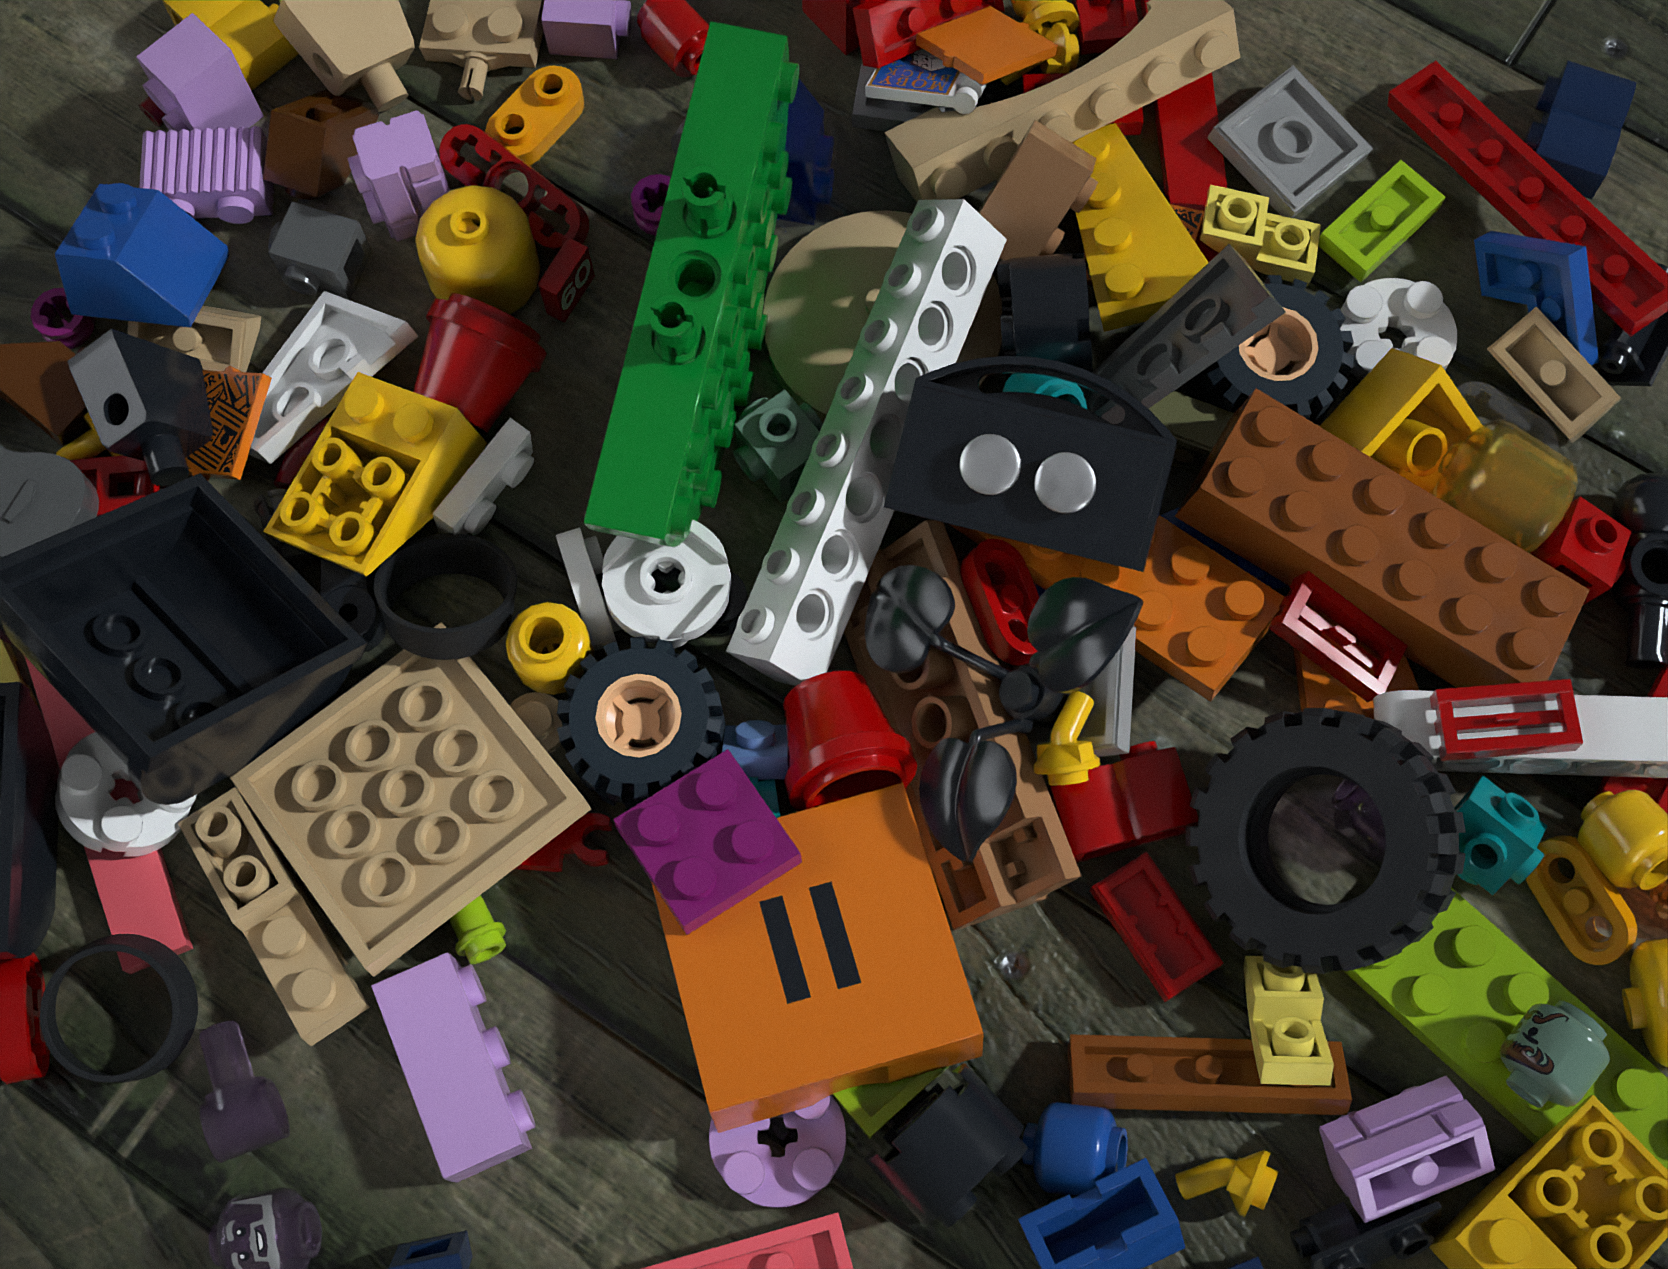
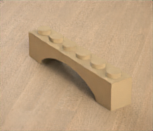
M1150 0L1146 2L1148 13L1131 32L1100 56L1057 80L1002 101L975 107L973 112L969 114H961L956 110L941 112L938 107H935L884 132L899 180L917 202L918 200L959 199L999 178L1034 120L1066 140L1073 142L1239 59L1240 52L1234 9L1224 0Z

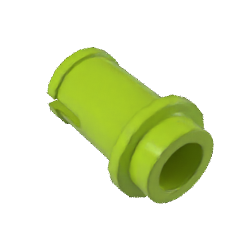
M481 895L449 919L459 940L455 945V950L459 956H466L470 964L487 961L506 947L503 939L506 929L502 922H494Z

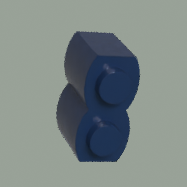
M1567 60L1559 77L1547 76L1535 105L1536 110L1544 112L1541 123L1532 121L1523 141L1584 197L1593 199L1608 173L1637 82Z

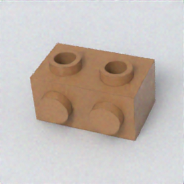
M1036 120L1032 123L977 211L1007 239L999 257L1002 260L1053 255L1065 232L1057 228L1069 208L1079 213L1098 184V181L1090 177L1093 173L1096 158Z

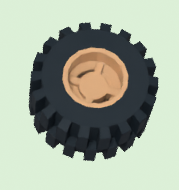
M1268 275L1264 285L1286 313L1191 378L1190 380L1193 381L1188 389V393L1192 398L1235 413L1255 388L1317 425L1348 381L1346 377L1353 368L1354 355L1348 353L1354 344L1351 331L1340 330L1346 318L1339 308L1330 311L1325 306L1330 298L1321 290L1312 295L1304 290L1307 282L1295 278L1290 286L1282 284L1281 275Z
M644 637L630 638L631 648L621 651L617 642L614 641L603 646L607 656L598 662L589 654L580 662L584 671L581 678L579 679L570 674L564 685L569 695L567 701L559 700L557 715L562 722V727L557 728L559 741L565 749L566 758L582 783L591 792L593 790L597 792L602 801L614 807L616 802L623 803L626 809L629 810L722 753V739L726 723L719 693L715 689L711 675L706 668L701 670L698 667L696 657L684 649L679 655L675 653L671 642L658 639L656 647L652 648L647 646Z

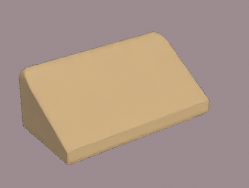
M203 305L191 328L129 321L128 335L200 359L202 370L224 371L226 367L232 366L241 372H247L260 330L261 316Z
M1537 307L1487 348L1497 362L1572 443L1580 438L1621 400V397Z

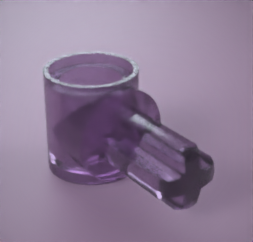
M225 1021L211 1025L202 1031L199 1040L214 1091L205 1097L206 1103L200 1106V1119L206 1141L216 1160L223 1163L289 1137V1119L282 1097L271 1079H266L264 1076L254 1077L239 1024L235 1021Z

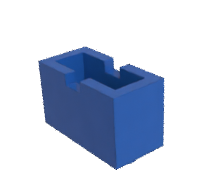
M1146 1158L1096 1181V1187L1072 1199L1070 1195L1064 1196L1018 1218L1040 1269H1143L1185 1248L1179 1220Z

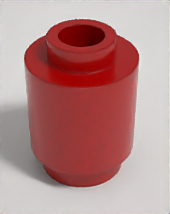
M647 0L642 5L637 16V24L641 29L642 39L677 76L690 77L697 75L709 24L686 0Z

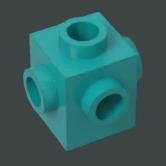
M1482 775L1454 806L1455 812L1463 813L1466 833H1459V852L1466 853L1463 874L1457 875L1470 884H1479L1491 895H1494L1509 878L1518 885L1521 884L1541 862L1545 854L1537 847L1547 825L1540 820L1538 812L1527 800L1515 793L1506 794Z

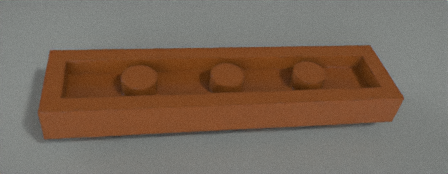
M1070 1034L1068 1063L1071 1104L1097 1106L1106 1109L1347 1115L1352 1102L1342 1042L1327 1041L1334 1066L1331 1085L1321 1086L1261 1084L1252 1039Z

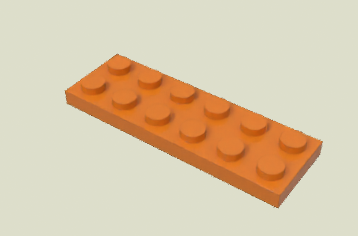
M1160 515L1158 516L1144 572L949 524L978 545L987 539H999L1012 545L1025 560L1033 582L1045 590L1062 579L1079 577L1094 580L1108 587L1141 598L1144 603L1133 625L1136 627L1135 651L1210 702L1267 633L1273 618L1281 615L1283 611L1279 608L1284 598L1283 595Z

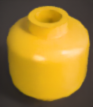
M550 602L532 605L518 614L508 629L505 643L508 659L523 684L538 693L551 695L566 692L564 685L570 674L580 679L584 674L580 662L589 654L593 657L595 654L587 625L579 614L563 604Z
M1627 790L1614 795L1612 792L1607 791L1597 795L1584 807L1581 813V819L1584 823L1579 830L1577 841L1614 886L1628 889L1638 886L1641 890H1649L1668 879V814L1647 793L1638 790Z

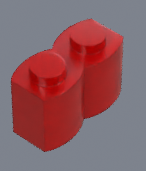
M1155 741L1130 746L1128 754H1119L1121 761L1089 769V780L1086 782L1070 785H1049L1048 783L1047 789L1076 863L1113 854L1131 847L1172 838L1186 833V826L1198 825L1197 811L1189 806L1192 796L1176 747L1158 750Z

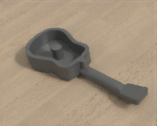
M0 445V558L97 517L99 509L97 490L91 481L71 461L56 454L15 452Z

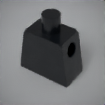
M110 329L68 360L70 371L102 445L109 452L145 461L151 483L156 486H171L185 480L189 475L185 458L207 444L213 435L200 359Z

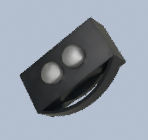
M1024 356L986 357L954 363L928 372L915 379L884 508L1144 572L1174 459L1177 440L1152 411L1130 393L1109 380L1085 369L1059 361ZM1007 373L1035 374L1062 379L1081 385L1108 398L1124 409L1125 418L1119 424H1111L1094 412L1077 404L1042 394L1029 392L986 394L980 391L979 381L986 375Z

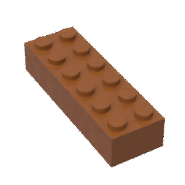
M1257 388L1227 422L1175 515L1176 518L1288 586L1291 585L1294 577L1310 571L1407 645L1403 654L1405 657L1457 688L1548 681L1589 592V589Z

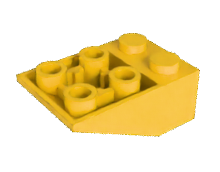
M357 372L263 532L272 538L368 576L433 518L432 513L483 452L487 442L457 408Z
M1591 1095L1479 1192L1434 1238V1242L1429 1248L1448 1269H1640L1668 1238V1170L1594 1095Z

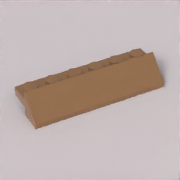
M925 520L885 549L877 551L844 634L859 674L866 679L870 690L895 732L905 737L912 747L917 762V771L913 780L907 786L906 793L954 930H958L1049 899L1048 893L1082 876L1042 774H1035L1033 771L1036 758L1026 734L1015 732L986 740L999 743L1009 752L1016 767L1017 785L1013 801L1006 816L995 831L980 846L972 863L961 861L947 851L935 838L926 822L920 803L919 786L924 764L934 747L945 738H956L968 743L970 735L975 729L1011 721L1014 717L1006 712L1000 701L999 688L1001 680L938 650L932 644L924 662L915 670L907 673L896 674L884 670L870 657L865 641V621L871 594L876 590L878 581L887 572L899 566L914 565L930 569L939 574L947 582L954 596L955 610L953 616L938 634L946 640L999 665L995 654L989 648L964 587L960 572L961 567L944 523L936 520Z

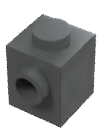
M291 202L283 222L279 221L273 227L268 245V253L279 271L282 281L288 287L309 296L316 295L317 292L323 293L326 291L351 300L372 253V249L359 221L295 202Z

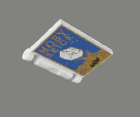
M920 49L881 68H876L865 86V97L952 107L961 114H969L975 109L978 99L981 97L987 84L981 85L957 69L943 66L942 60L926 50Z

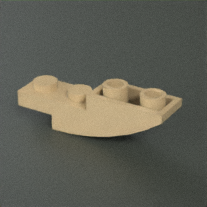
M236 787L178 823L232 923L244 933L300 1037L306 1043L313 1046L370 1008L346 967L349 963L281 852Z

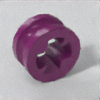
M662 174L649 175L641 179L634 186L631 193L634 220L638 227L647 234L656 236L663 207L660 206L655 213L649 212L647 202L657 204L661 201L662 197L666 198L671 179L670 176Z
M53 288L43 292L31 307L30 316L33 326L41 333L42 337L47 342L60 341L69 349L78 347L87 341L94 330L95 318L74 315L69 323L63 319L64 326L56 328L52 323L53 318L56 315L63 318L62 311L70 310L64 288Z

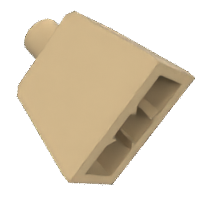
M281 0L273 21L330 93L340 96L363 85L378 112L393 108L409 96L395 70L406 64L415 48L414 39L399 0Z

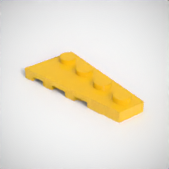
M1113 123L1071 142L1096 158L1093 173L1090 177L1098 181V184L1083 209L1076 213L1104 332L1147 321L1209 263L1117 124Z

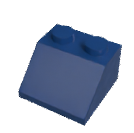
M124 183L98 185L55 252V258L71 315L191 328L229 258V251L226 244L159 190L136 188Z

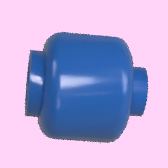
M1065 1102L1050 1103L1043 1110L1038 1124L1029 1122L1025 1127L1023 1142L1028 1146V1149L1022 1156V1160L1026 1165H1033L1036 1182L1045 1192L1076 1197L1095 1188L1096 1181L1126 1167L1128 1150L1127 1131L1123 1127H1117L1113 1114L1104 1107L1076 1105Z

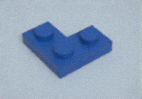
M1490 231L1474 240L1482 296L1526 304L1528 313L1537 307L1591 366L1599 362L1586 246Z

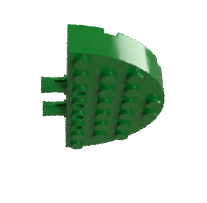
M710 21L583 522L590 530L674 548L679 546L688 537L692 521L698 520L704 506L714 508L716 505L722 476L719 467L725 449L729 448L733 437L737 407L747 408L753 392L755 373L748 370L752 349L761 351L765 342L768 315L762 314L767 274L772 271L777 254L778 235H774L777 214H786L791 195L792 178L786 177L789 154L785 151L788 105L789 103L792 104L795 98L799 79V64L789 62L788 36Z

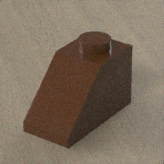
M328 89L271 110L263 179L284 186L285 192L293 197L306 200L318 199L321 195L344 185L351 172L347 158L358 155L352 136L355 129L376 123L379 112L375 105L345 94L335 96Z
M60 341L0 344V397L62 447L75 440L88 426L83 418L88 413V410L68 364V360L76 354Z

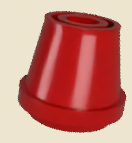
M452 293L448 300L434 299L426 315V319L430 322V327L413 392L457 408L478 433L487 435L529 374L540 371L547 352L538 344L541 336L522 321L482 301Z
M852 671L822 673L801 682L785 697L783 706L786 716L790 768L785 775L784 782L793 809L799 812L899 783H903L906 790L917 771V762L912 747L905 737L895 732L870 690L866 679L861 674Z

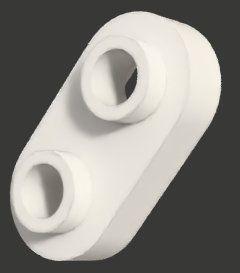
M579 527L557 534L556 538L581 618L587 625L595 652L604 649V645L616 641L614 632L622 630V628L609 613L605 595L602 596L596 575L602 573L603 556L597 537L593 536L584 539Z

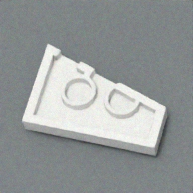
M324 291L263 371L264 374L272 379L249 455L269 464L274 462L338 406L357 372L372 377L413 342L418 335L406 321Z

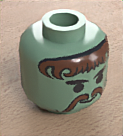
M1559 1000L1555 1006L1542 1003L1534 1004L1500 1047V1057L1506 1068L1511 1072L1506 1080L1507 1085L1521 1098L1538 1108H1542L1547 1101L1564 1107L1575 1106L1610 1061L1609 1052L1602 1042L1607 1036L1605 1030L1593 1018L1568 1002Z

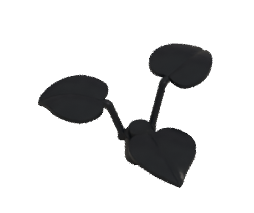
M906 565L890 570L878 581L876 590L871 594L865 621L866 647L873 661L884 670L896 674L907 673L915 670L924 662L932 644L938 650L1001 680L999 688L1000 701L1006 712L1014 717L1011 721L975 729L971 733L968 743L956 738L941 740L934 747L924 764L919 786L923 815L935 838L953 856L961 861L972 863L980 846L995 831L1006 816L1015 795L1017 772L1011 755L999 743L986 740L1015 732L1029 734L1032 731L1033 724L1053 729L1069 694L1091 683L1118 652L1144 602L1141 598L1087 578L1071 577L1054 583L1040 596L1028 621V638L1032 646L1037 650L1030 657L1029 664L1031 667H1021L1015 671H1010L946 640L938 634L950 621L955 610V599L951 588L939 574L924 567Z

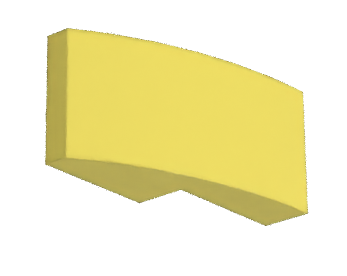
M1210 185L1207 193L1200 240L1219 253L1230 244L1253 270L1266 275H1281L1282 280L1293 282L1296 278L1307 282L1306 286H1308L1315 273L1321 224L1267 213L1269 197Z
M1245 956L1243 967L1247 1009L1260 1083L1330 1086L1334 1062L1321 1023L1324 997L1317 974L1303 973L1302 967L1298 966L1281 968L1263 961V956Z

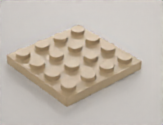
M440 622L434 628H446V626ZM405 649L230 777L362 966L373 977L591 810L586 799L470 656L460 659L438 660L421 657Z

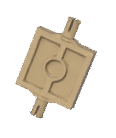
M430 0L419 49L425 61L449 62L463 67L464 70L458 94L464 99L472 101L473 96L475 101H479L483 98V89L488 71L507 66L536 68L543 35L541 19L544 0Z

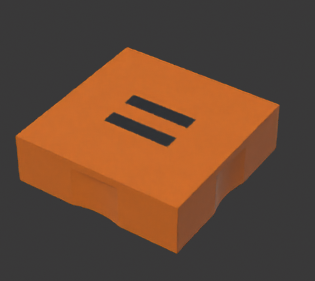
M903 783L778 817L777 820L799 850L802 863L688 935L685 934L652 883L709 1113L718 1133L813 1106L820 1100L851 1087L865 1084L892 1083L982 1057L984 1033Z

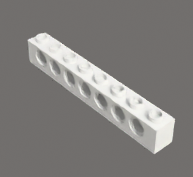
M964 199L918 200L914 212L908 220L907 228L891 266L885 274L882 287L867 322L861 330L859 341L844 376L838 384L835 397L818 437L812 445L811 453L794 493L788 501L786 512L771 547L763 560L762 568L745 608L738 618L736 629L726 652L774 681L797 686L813 676L827 673L894 512L892 509L884 508V503L915 379L928 372L956 363L1007 241L1000 232Z

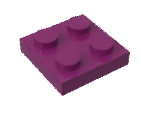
M728 749L613 819L617 830L686 935L802 863L799 850Z

